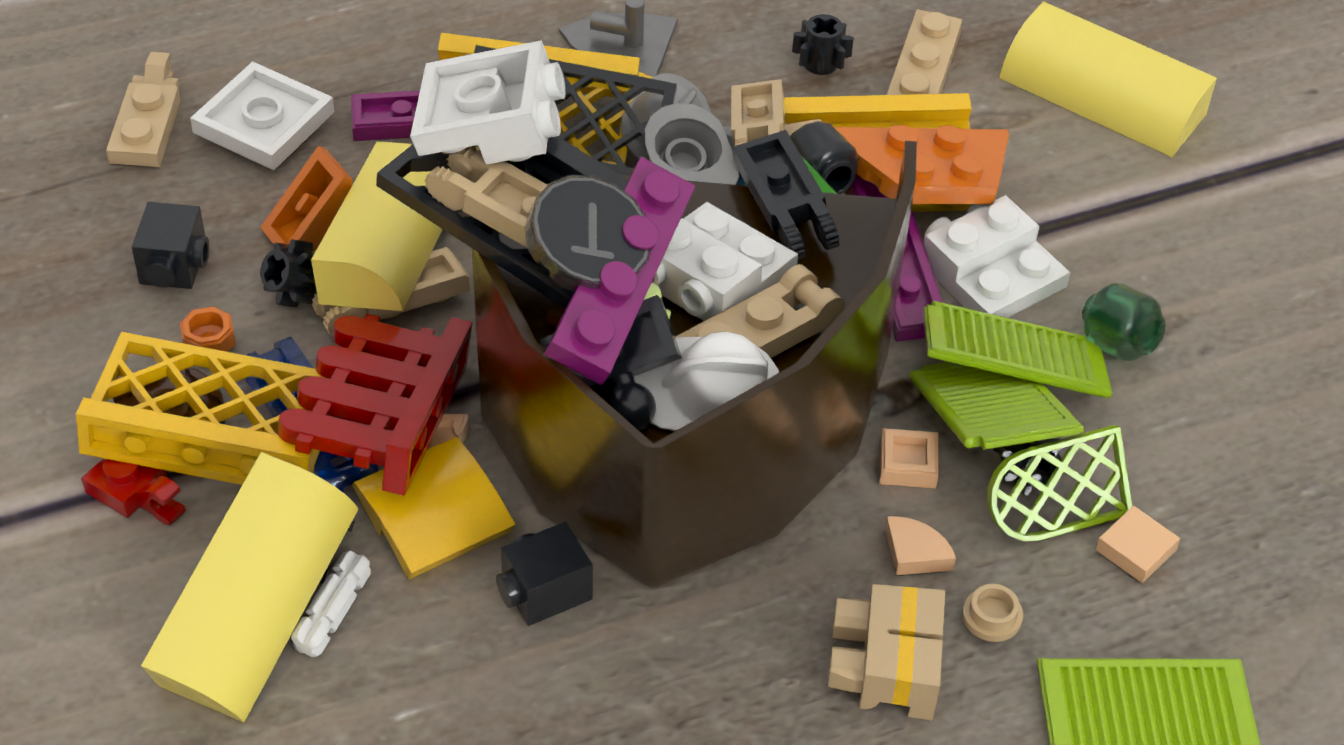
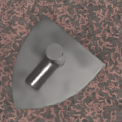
M625 0V12L606 13L594 10L591 17L559 28V33L571 49L640 58L639 72L654 77L660 70L678 19L644 13L645 0Z

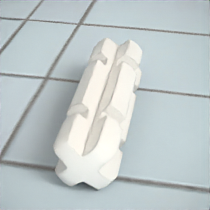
M351 550L340 555L332 568L336 574L332 573L326 577L305 611L309 617H302L291 634V639L293 640L292 647L296 651L305 653L310 657H317L322 654L331 639L327 633H334L357 597L354 590H360L371 574V569L369 568L370 561L364 555H357Z

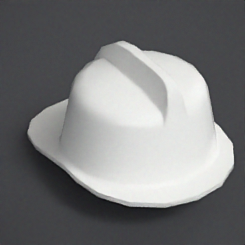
M725 331L710 333L705 337L676 338L682 356L681 359L636 375L634 379L636 383L648 388L654 396L656 413L651 423L660 429L677 431L778 374L779 371L765 351L744 336Z

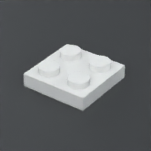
M252 61L200 108L190 120L194 134L275 170L335 111L333 97Z

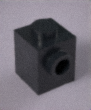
M147 202L132 244L139 284L192 289L198 269L205 268L209 258V239L205 236L200 206Z
M566 521L535 534H524L512 543L501 547L502 573L496 575L498 590L508 608L516 606L528 626L592 600L593 564Z

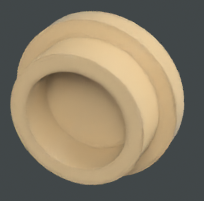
M986 584L976 589L967 597L963 606L962 618L967 629L976 637L985 641L1001 642L1012 638L1018 633L1023 621V609L1016 594L1011 589L1000 584Z

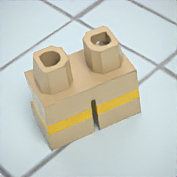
M872 584L870 600L837 598L832 638L864 642V650L832 646L828 687L860 693L859 709H872L879 702L908 706V717L933 721L941 684L945 590Z

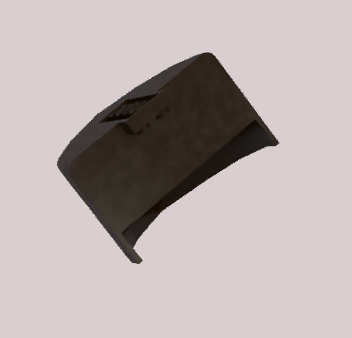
M905 141L896 199L823 193L826 197L827 209L835 222L839 234V247L829 250L824 249L816 236L811 220L796 225L805 243V258L797 260V265H804L817 277V285L821 289L830 288L845 301L844 310L828 328L772 357L771 360L778 368V374L677 431L660 429L650 423L647 428L639 432L606 402L611 392L610 385L593 391L565 365L545 356L546 348L541 345L539 339L554 334L556 328L546 322L545 315L550 309L558 310V304L472 249L481 416L539 512L557 525L566 521L577 539L649 587L660 586L778 536L856 456L888 356L916 183L917 142ZM630 175L621 176L628 180ZM688 181L695 185V189L681 218L684 219L701 205L708 202L781 244L778 232H772L747 186ZM499 234L500 241L510 248L527 249V247L504 234ZM662 296L665 309L671 310L669 321L675 337L704 322ZM801 303L793 307V309L797 311L805 306Z

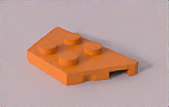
M894 125L890 128L834 127L857 151L859 162L856 174L864 180L875 184L879 191L890 199H896L905 141H916V183L912 204L994 203L1009 139L1007 129H958L953 126L910 128L904 125Z

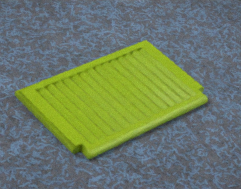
M933 301L931 305L927 304V307L924 306L923 308L927 356L930 358L1103 398H1111L1113 394L1102 349L1099 344L1092 343L1091 337L938 301Z
M952 362L923 365L920 370H913L909 373V379L966 448L981 446L985 450L1077 435L1084 432V426L1042 383Z
M1037 658L1049 745H1260L1241 659Z

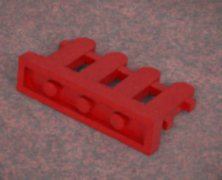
M367 314L365 319L356 316L338 318L334 323L333 340L339 346H324L317 351L316 372L322 377H306L299 382L297 402L307 410L289 409L282 412L279 416V437L287 443L295 444L296 452L309 455L311 450L315 449L354 459L353 466L368 469L371 463L384 466L382 491L405 496L467 368L473 322L451 317L442 336L439 337L434 335L435 330L421 327L418 332L381 323L379 316Z

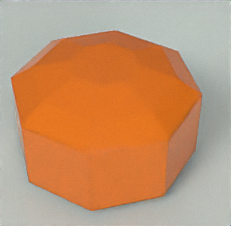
M214 306L194 309L180 322L184 344L229 352L236 345L231 314Z

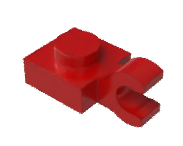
M103 458L81 477L86 494L126 518L141 507L160 522L171 525L186 511L183 504L173 499L181 489L174 481L167 478L165 470Z

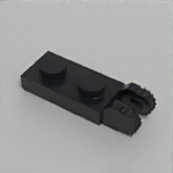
M786 130L732 147L733 159L737 169L772 232H778L783 246L796 252L798 260L805 258L804 239L796 225L811 220L816 236L824 249L829 250L839 247V234L835 222L827 209L826 197Z

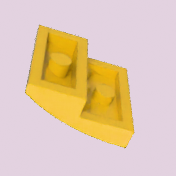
M457 436L427 449L405 496L382 491L384 469L353 483V488L379 536L382 534L386 536L408 580L512 532L516 525L494 486Z

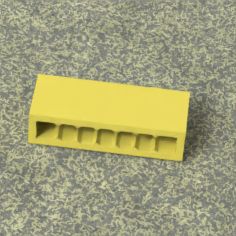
M1044 1L1028 17L1015 36L1005 57L999 77L1010 84L1170 157L1175 155L1207 115L1217 80L1216 77Z
M376 142L311 259L319 305L392 311L404 310L443 230L376 186L377 173L412 144ZM431 171L410 172L404 179L414 186H425L426 182L424 180Z
M261 452L141 667L159 687L244 723L358 511L355 503L335 486L317 475Z

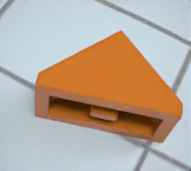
M318 146L260 227L273 244L276 242L289 244L292 239L312 242V252L316 251L353 185L352 178L326 148Z

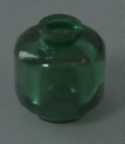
M1111 283L1103 287L1087 299L1082 310L1085 338L1099 346L1103 352L1120 360L1134 361L1152 353L1159 346L1165 333L1166 323L1160 303L1153 296L1126 284Z

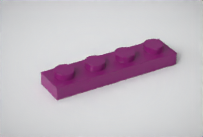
M640 157L622 192L634 201L642 215H633L627 218L622 226V233L625 240L631 246L641 250L648 249L647 258L636 272L623 262L613 261L607 263L602 268L600 281H590L581 277L544 353L545 356L600 385L604 383L611 373L695 189L694 184L644 157Z

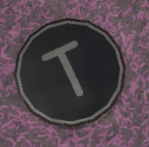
M569 175L549 183L536 197L529 209L524 231L529 253L538 264L541 260L543 265L551 271L549 277L561 287L575 292L579 285L589 289H599L601 286L600 272L609 262H623L629 265L636 275L641 272L650 259L651 249L641 250L631 246L623 236L622 226L630 216H647L637 201L618 185L595 176Z

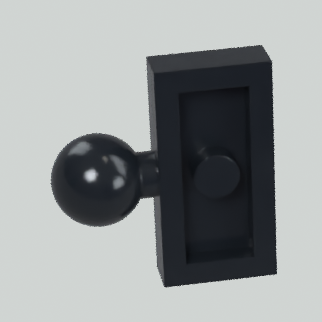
M658 295L643 300L611 373L602 385L568 368L593 391L610 385L611 392L606 402L639 432L647 428L653 421L656 413V402L650 390L642 384L636 383L634 376L682 358L663 300ZM553 334L539 339L541 345L546 349Z

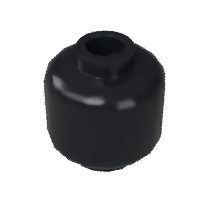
M820 121L805 124L790 135L798 152L837 194H842L850 188L857 173L858 154L855 147L831 124Z

